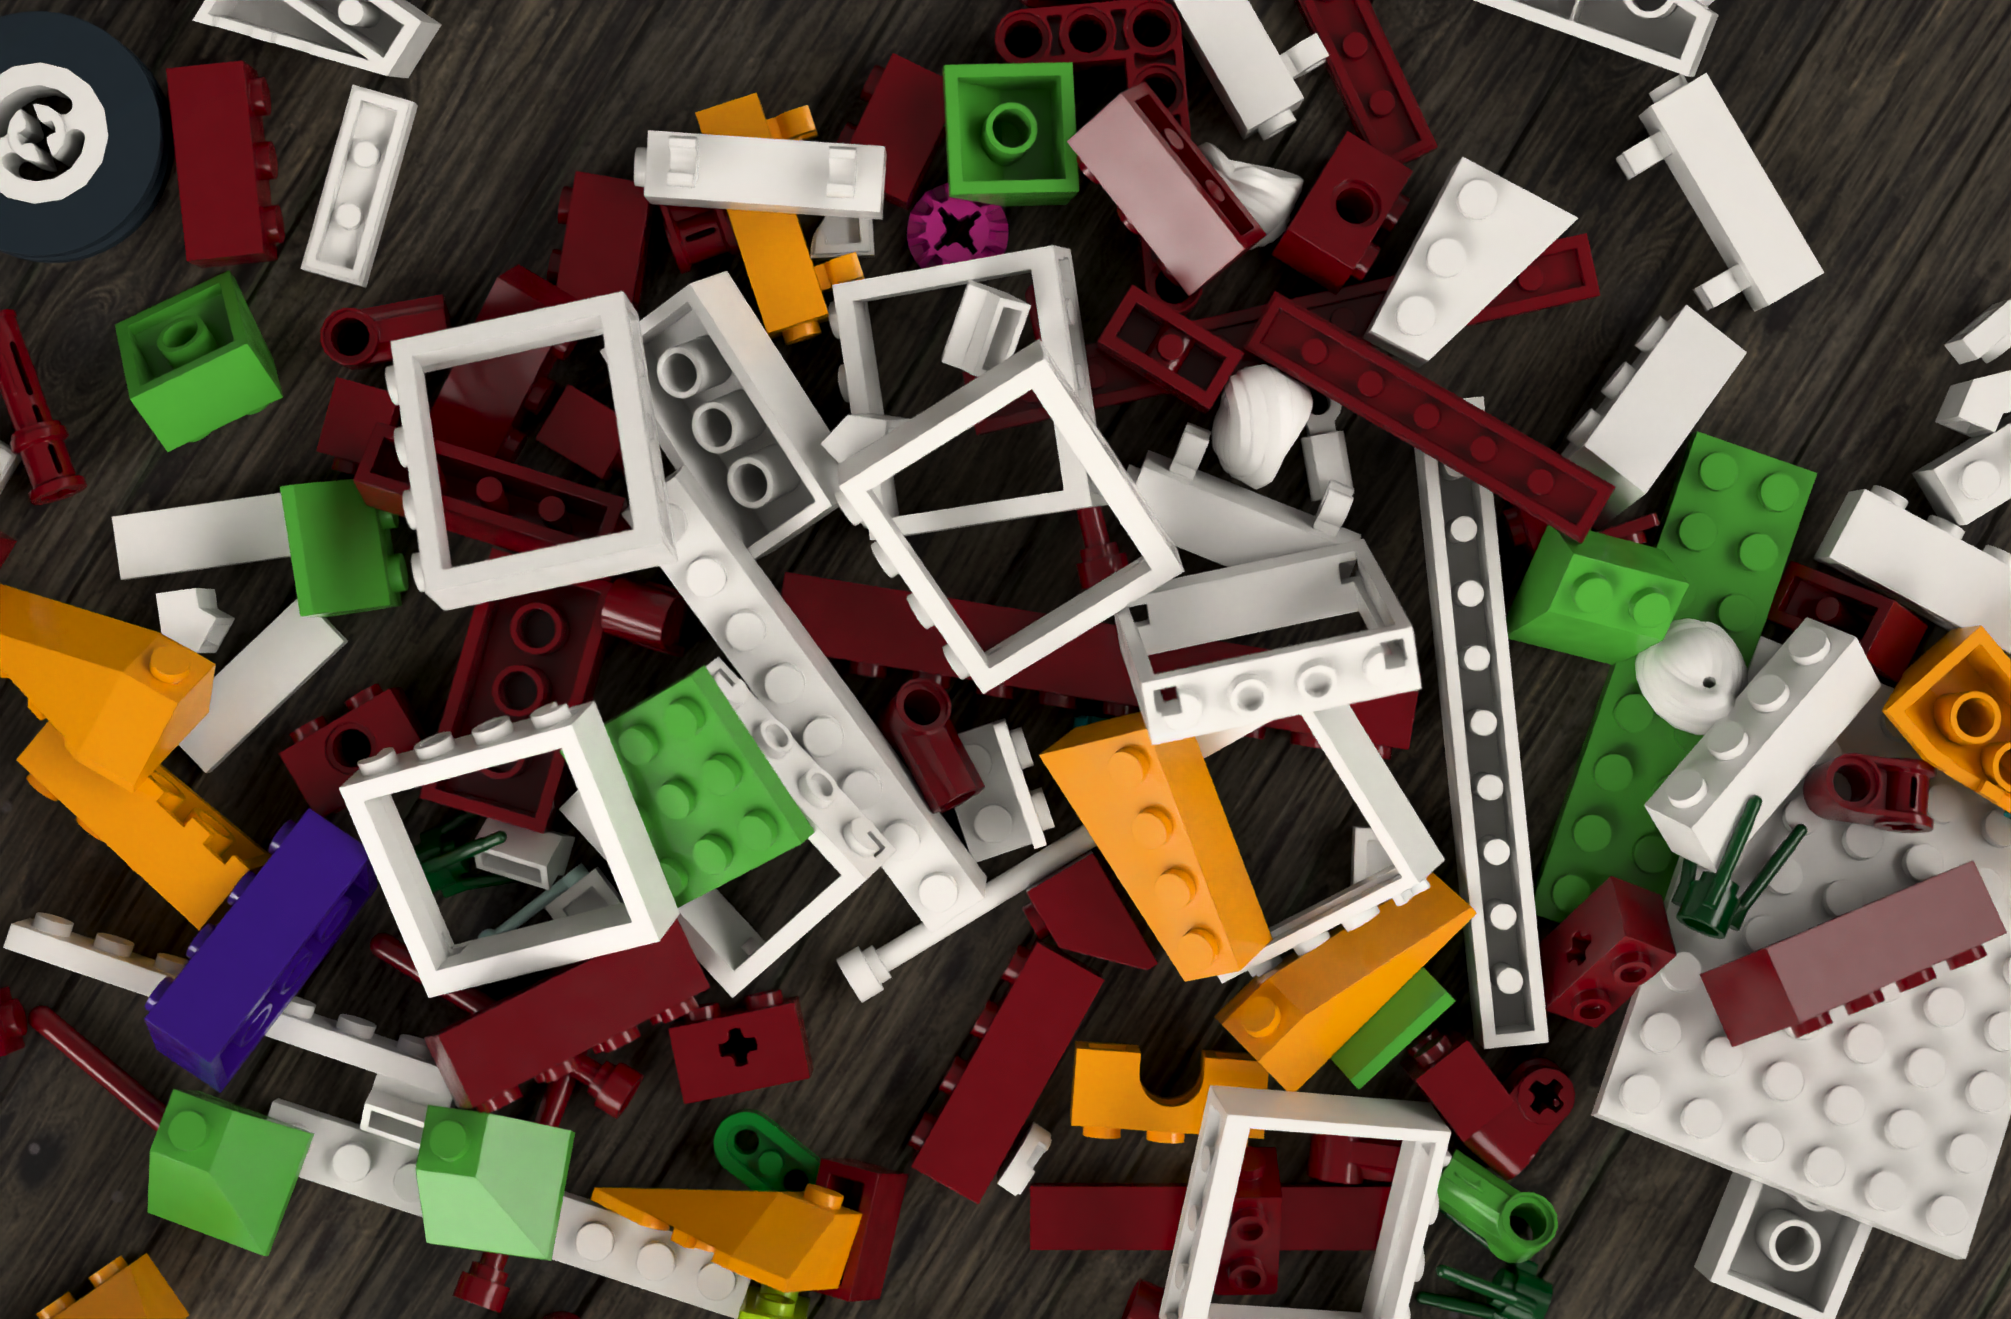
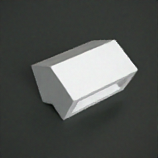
M968 280L942 354V362L979 377L1013 356L1031 305L1009 293Z
M2011 370L1951 385L1935 422L1969 437L1994 433L2002 415L2011 412Z
M875 413L847 415L821 445L840 464L910 419Z
M191 588L156 593L161 634L196 653L217 652L235 618L218 609L215 589Z
M491 818L486 819L475 838L476 840L497 831H504L507 834V840L504 843L474 856L476 868L546 890H550L558 875L564 876L575 837L556 831L542 834Z
M377 1074L372 1090L364 1105L360 1130L419 1149L428 1105L455 1108L456 1104L452 1098Z

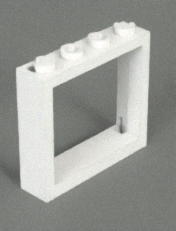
M1051 245L832 285L834 301L830 302L829 322L834 336L840 339L844 364H841L838 369V383L843 399L846 402H850L851 414L875 413L884 415L867 301L967 284L968 280L980 282L1032 272L1042 343L1096 424L1071 249ZM1055 423L1054 428L1063 491L899 516L894 477L891 476L872 488L904 536L1108 505ZM861 522L863 527L868 529L864 522ZM869 531L870 540H876Z
M624 291L390 341L394 365L386 367V384L392 402L400 407L402 427L394 429V443L401 465L408 467L411 489L403 491V507L410 528L417 530L420 551L412 554V572L418 590L420 592L425 591L444 611L678 562L639 315ZM603 334L634 529L452 568L424 373Z
M1040 339L838 464L840 490L834 494L842 511L853 525L856 526L864 522L876 539V542L871 544V548L883 570L890 578L898 574L901 575L912 591L907 596V600L917 619L926 629L934 625L937 627L948 643L942 649L954 672L962 680L971 676L983 694L1185 572L1176 546ZM1033 389L1142 556L984 652L879 501L872 488Z
M1364 539L1174 578L1114 614L1120 650L1152 745L1422 689L1413 627ZM1357 560L1359 570L1356 571V576L1341 579L1338 564ZM1146 604L1149 620L1134 622L1129 607ZM1357 611H1359L1368 628L1366 631L1154 675L1148 655ZM1176 686L1178 699L1164 702L1160 689Z
M718 656L706 668L815 831L808 839L841 874L766 942L717 889L678 908L680 914L677 919L697 960L733 998L863 884L897 850L875 827L876 824L867 819L844 794L832 776L822 770L799 745L787 727L777 721L747 688L745 682L742 679L740 680ZM577 790L559 810L607 861L579 790Z
M555 701L536 709L531 713V718L511 723L509 716L493 718L476 726L471 731L472 734L456 739L453 738L451 732L438 733L418 742L414 746V750L401 754H396L393 747L383 748L376 756L358 760L357 765L359 769L339 787L428 998L659 942L679 916V910L595 701L569 708L567 704L557 706ZM562 748L624 902L454 945L391 794Z
M1349 704L1301 715L1389 855L1393 865L1270 927L1269 931L1273 940L1241 971L1217 975L1221 983L1246 971L1252 977L1256 975L1260 977L1282 962L1280 954L1292 948L1297 956H1302L1312 951L1331 937L1328 932L1329 929L1341 923L1347 932L1360 927L1380 913L1377 905L1391 898L1397 906L1406 904L1413 896L1431 887L1426 877L1445 860ZM1270 721L1195 736L1203 759Z
M1210 1085L1159 1319H1411L1409 1302L1414 1282L1420 1281L1424 1272L1425 1256L1423 1245L1428 1225H1432L1438 1215L1439 1197L1437 1189L1442 1168L1447 1166L1452 1158L1447 1150L1451 1136L1450 1129L1430 1102ZM1250 1129L1402 1140L1361 1312L1211 1303Z

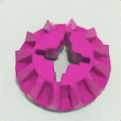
M948 182L926 191L910 212L907 240L911 254L921 269L1001 255L1005 253L1008 244V222L1002 207L949 197ZM941 211H944L948 217L952 216L958 222L965 220L967 217L971 219L976 214L980 216L974 221V226L969 231V236L973 241L972 246L977 251L974 255L967 247L963 248L957 242L952 243L948 247L944 245L938 251L935 249V247L942 243L941 238L947 233L943 223L944 219L940 215Z

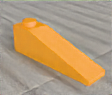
M0 584V678H9L28 698L27 707L40 721L46 718L65 738L64 747L78 762L134 793L209 713L216 664L160 632Z
M1982 625L1951 629L1905 670L1884 705L1882 712L1924 761L2011 814V660Z
M1434 873L1428 875L1426 879L1431 887L1413 896L1406 904L1397 906L1391 898L1377 905L1380 913L1360 927L1347 932L1344 926L1340 925L1329 932L1331 937L1312 951L1302 956H1297L1296 952H1293L1283 958L1282 962L1260 977L1256 975L1214 1017L1286 1091L1296 1092L1477 914L1464 899Z
M807 1184L805 1192L594 1187L590 1199L641 1226L662 1231H668L670 1226H672L674 1230L671 1241L684 1248H697L714 1253L712 1262L784 1293L838 1289L862 1217L861 1213L841 1206L844 1199L842 1194L813 1184Z

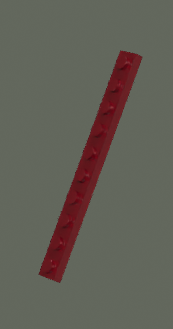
M1587 233L1555 240L1465 327L1599 297L1601 294ZM1395 276L1342 287L1337 295L1328 290L1290 300L1368 345L1378 347L1362 337ZM1267 304L1193 321L1244 353L1231 376L1235 375L1238 370L1249 366L1267 364L1270 367H1275L1242 348ZM1097 342L1085 345L1094 410L1169 394L1168 391L1097 349ZM962 372L965 385L977 378V376ZM1033 389L976 423L974 428L976 436L1052 420Z

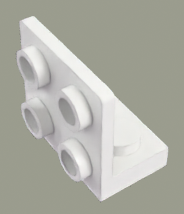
M1003 718L959 733L958 736L985 785V788L978 795L955 807L968 850L974 860L980 862L1033 844L1034 849L1046 846L1047 842L1043 831L1055 826L1042 787L1029 791L1022 769L1034 766L1022 728L1019 727L1009 731L1006 720Z

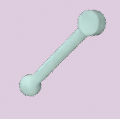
M582 863L553 884L550 890L544 891L495 930H483L479 934L478 939L517 929L589 874V872Z

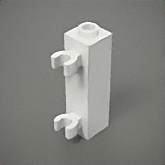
M1163 0L1171 4L1178 13L1182 34L1243 140L1259 132L1263 140L1269 139L1297 121L1292 112L1300 107L1304 97L1294 79L1321 66L1326 62L1325 59L1329 57L1317 33L1279 55L1248 0Z
M1705 73L1690 83L1687 82L1684 75L1679 74L1651 91L1649 95L1654 104L1639 115L1650 137L1626 150L1615 159L1628 180L1664 159L1729 269L1693 289L1704 310L1708 311L1742 291L1755 312L1771 305L1823 274V269L1708 74Z
M648 130L647 147L636 148L634 185L644 187V197L650 204L883 220L887 154L885 146Z
M1187 422L1173 460L1148 450L1141 469L1129 464L1126 471L1176 547L1227 567L1361 539V534L1342 527L1354 500V497H1352L1354 488L1330 479L1316 516L1198 470L1209 443L1211 431ZM1357 560L1338 564L1341 579L1350 577Z

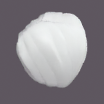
M1208 142L1198 146L1199 150L1267 234L1250 250L1258 246L1264 247L1274 242L1286 231L1287 224L1291 220L1290 214L1301 193L1304 180L1298 175L1283 170L1229 160L1220 149Z
M1267 364L1245 367L1229 377L1228 382L1221 391L1220 407L1215 415L1212 427V447L1225 472L1256 490L1273 481L1286 454L1309 419L1313 399L1306 385L1296 381L1289 374L1281 373L1277 367H1270Z
M1690 618L1674 620L1671 622L1663 641L1638 653L1635 660L1637 682L1643 696L1656 714L1674 728L1695 735H1705L1718 719L1727 716L1735 707V699L1748 685V670L1741 652L1722 627L1712 622H1701Z

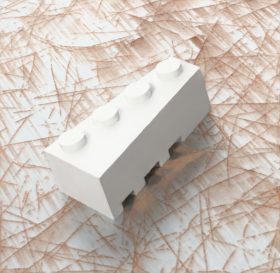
M1474 0L1689 77H1695L1718 18L1717 13L1697 0Z

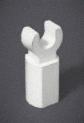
M1327 396L1328 407L1326 412L1321 415L1310 413L1309 419L1305 424L1307 437L1301 438L1311 501L1322 500L1330 479L1354 488L1344 431H1336L1335 420L1340 414L1342 405Z

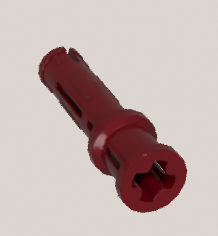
M13 309L0 310V391L15 433L10 437L11 442L9 445L13 454L21 456L31 483L32 490L28 493L30 503L32 505H43L56 502L86 489L87 483L84 476L76 475L64 442L69 436L66 426L62 425L59 420H53L36 369L32 364L16 320V312Z

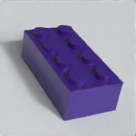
M310 808L298 823L289 820L280 828L269 845L268 852L272 856L257 875L249 871L240 879L228 898V904L232 906L217 926L208 923L200 930L187 950L186 955L191 958L176 979L170 976L165 977L153 990L145 1004V1009L149 1013L144 1020L156 1049L219 1093L227 1086L378 888L376 874L364 845Z

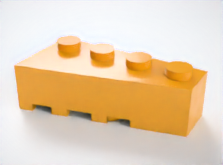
M1140 711L1075 727L1039 754L1185 982L1241 971L1273 940L1195 736L1152 745Z
M48 721L16 759L29 772V775L26 777L29 784L45 797L53 801L59 800L77 816L75 820L86 832L106 843L133 871L150 884L198 930H201L208 923L218 924L232 907L228 904V898L236 884L249 871L257 875L271 855L162 764L132 793L78 762L64 747L65 738Z

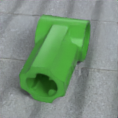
M1457 1149L1451 1154L1450 1163L1442 1168L1438 1184L1439 1208L1483 1237L1490 1251L1498 1259L1508 1263H1522L1532 1258L1555 1237L1558 1228L1557 1214L1553 1205L1545 1197L1534 1192L1518 1191ZM1510 1216L1521 1217L1529 1224L1532 1230V1240H1524L1513 1232L1510 1226Z

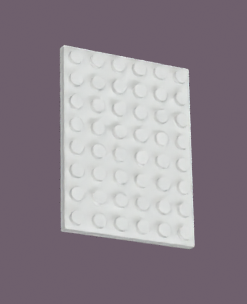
M1760 636L1747 669L1748 684L1780 649L1782 644ZM1881 684L1878 691L1744 846L1730 878L1739 886L1736 895L1738 899L1795 826L1804 824L1807 827V834L1747 912L1740 931L1729 928L1725 939H1717L1700 934L1676 919L1680 907L1673 904L1671 900L1681 877L1684 857L1679 856L1664 900L1677 955L1647 982L1639 985L1632 995L1591 1116L1956 1260L1966 1259L2011 1116V819L2003 815L2004 809L1937 769V775L1931 778L1929 782L1927 816L1934 820V827L1931 832L1900 833L1885 831L1871 825L1827 820L1818 817L1809 809L1803 794L1806 776L1813 768L1845 753H1859L1885 758L1923 760L1882 712L1894 688ZM1835 772L1833 783L1837 794L1844 800L1850 801L1852 792L1848 780L1842 774ZM1974 860L2007 931L2006 934L1983 943L1988 956L1951 971L1946 960L1932 966L1937 978L1899 993L1895 982L1880 989L1885 997V1001L1851 1015L1847 1014L1843 1005L1828 1011L1833 1021L1832 1024L1799 1038H1795L1791 1027L1749 1042L1734 1047L1731 1046L1699 974ZM1698 865L1695 880L1700 879L1703 871H1712Z

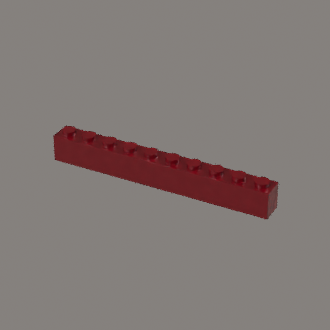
M790 572L784 573L781 596L826 657L850 660L848 673L886 679L888 667L912 670V679H930L945 689L950 688L951 677L959 678L944 655L942 647L948 643L935 625L926 629L912 611L907 600V596L912 592ZM947 598L984 652L1046 615V613ZM1102 622L983 694L977 685L975 687V693L1008 699L1013 698L1014 687L1039 691V704L1070 709L1076 708L1077 697L1102 701V714L1119 717L1140 712V707L1120 650L1116 625ZM1214 641L1148 655L1154 675L1270 651L1271 649ZM971 676L965 678V679L973 680ZM1176 686L1160 689L1164 702L1178 699ZM1419 689L1349 704L1382 759L1391 760L1392 748L1409 750ZM1301 714L1272 720L1244 736L1265 739L1266 727L1291 731L1290 744L1322 749Z

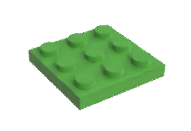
M705 665L604 722L677 908L801 845L815 832ZM560 750L559 752L561 753V755H562V756L564 757V759L566 760L563 751Z

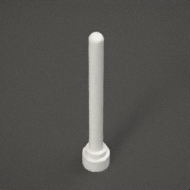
M1081 825L987 882L983 900L931 934L924 923L921 922L877 950L873 945L863 951L857 946L837 958L836 961L855 994L863 1003L884 990L882 983L892 978L889 973L891 970L1097 845L1085 826Z

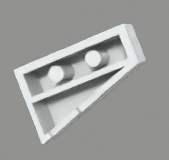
M205 0L193 19L196 22L216 26L385 76L409 78L441 27L440 23L406 0Z
M1462 157L1448 175L1362 338L1418 368L1421 367L1568 229L1578 217Z
M1688 305L1684 306L1668 321L1659 315L1647 327L1635 344L1642 351L1632 365L1624 362L1615 371L1601 390L1607 397L1596 410L1589 409L1567 436L1570 444L1561 455L1616 486L1593 525L1597 531L1647 493L1747 353Z

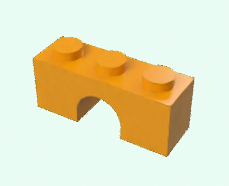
M1075 1041L1070 1108L1071 1126H1083L1082 1135L1092 1138L1118 1139L1121 1138V1129L1147 1131L1146 1139L1149 1141L1183 1143L1185 1134H1199L1210 1085L1268 1089L1269 1073L1250 1053L1201 1050L1200 1072L1193 1087L1180 1096L1165 1098L1154 1095L1141 1083V1052L1138 1045ZM1250 1129L1248 1138L1264 1139L1265 1130Z

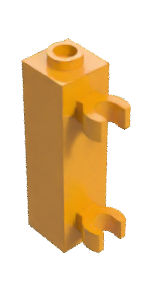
M757 93L695 112L702 134L806 141L818 136L808 105L789 110L766 120ZM727 209L769 337L774 339L783 336L785 345H790L822 334L819 324L829 321V310L823 294L833 291L832 285L865 279L857 253L846 254L814 266L797 214Z

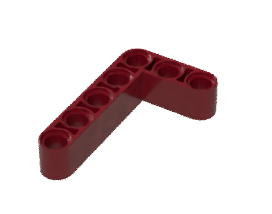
M1119 0L1038 7L1012 11L1001 19L995 32V55L998 64L1073 62V74L1123 69L1125 91L1145 81L1146 83L1161 82L1168 86L1174 98L1173 104L1167 109L1191 138L1181 22L1178 13L1171 4L1163 0ZM1144 19H1156L1167 29L1168 39L1160 46H1144L1135 38L1133 33L1134 26ZM1090 24L1099 28L1104 35L1105 42L1097 51L1090 53L1081 52L1075 49L1070 42L1069 35L1071 31L1079 25ZM1021 29L1029 30L1038 36L1042 46L1032 57L1018 58L1012 55L1006 48L1005 42L1008 36L1014 31ZM1138 235L1142 291L1185 316L1195 307L1202 294L1203 287L1191 294L1184 302L1171 304L1163 301L1155 289L1156 279L1163 274L1157 262L1158 256L1143 237Z

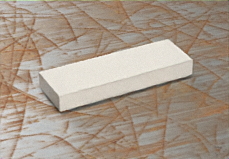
M352 85L302 261V270L363 288L367 287L418 105L415 102Z
M281 493L112 517L121 580L291 557Z
M296 599L214 677L209 713L182 740L179 746L205 773L212 772L349 641L326 617H300L298 599Z

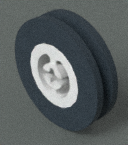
M26 11L0 17V251L16 258L42 263H66L96 256L113 248L134 233L152 213L164 192L169 179L174 153L172 120L167 101L161 87L145 64L118 40L90 22L74 16L47 11ZM59 96L71 99L72 109L67 114H60L49 106L33 104L38 119L21 109L37 98ZM39 120L56 131L47 137V144L51 155L35 145L44 139V133ZM53 157L69 167L72 166L56 178L48 180L23 179L19 174V167L24 162H30L43 170L55 172L57 168Z

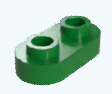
M749 1108L739 1109L727 1115L720 1123L713 1142L716 1158L727 1171L751 1190L805 1192L806 1188L793 1190L786 1184L785 1175L793 1169L802 1170L807 1175L809 1184H816L821 1159L763 1112ZM744 1129L752 1130L759 1138V1146L751 1151L741 1149L736 1143V1134Z

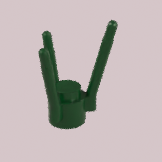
M1757 795L1750 797L1716 873L1703 871L1700 879L1695 880L1698 864L1686 858L1683 859L1680 882L1671 900L1673 904L1680 907L1676 919L1700 934L1717 939H1725L1729 928L1740 931L1749 909L1807 834L1806 825L1798 824L1795 826L1738 899L1736 895L1739 886L1730 878L1762 805L1761 797Z
M463 810L441 825L420 833L422 843L413 846L432 893L441 890L444 897L449 898L466 890L521 882L491 872L462 877V874L470 871L468 858L504 843L507 840V834L504 831H497L464 845L456 836L447 839L448 836L479 816Z
M1439 1208V1211L1446 1218L1490 1251L1483 1237ZM1530 1260L1522 1263L1505 1262L1511 1267V1270L1499 1269L1491 1282L1440 1264L1435 1270L1437 1276L1487 1296L1488 1304L1425 1291L1418 1292L1416 1300L1424 1305L1486 1319H1544L1552 1299L1553 1285L1551 1282L1536 1276L1538 1264Z

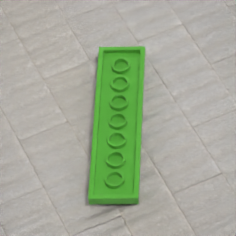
M1696 431L1691 434L1652 547L1664 550L1689 583L1672 621L1690 618L1701 622H1712L1722 627L1735 642L1748 669L1817 473ZM1637 655L1626 661H1616L1614 665L1610 666L1533 886L1536 915L1558 923L1566 919L1610 876L1660 894L1664 902L1680 856L1671 851L1644 804L1704 735H1695L1676 729L1656 714L1643 696L1636 679L1635 660Z

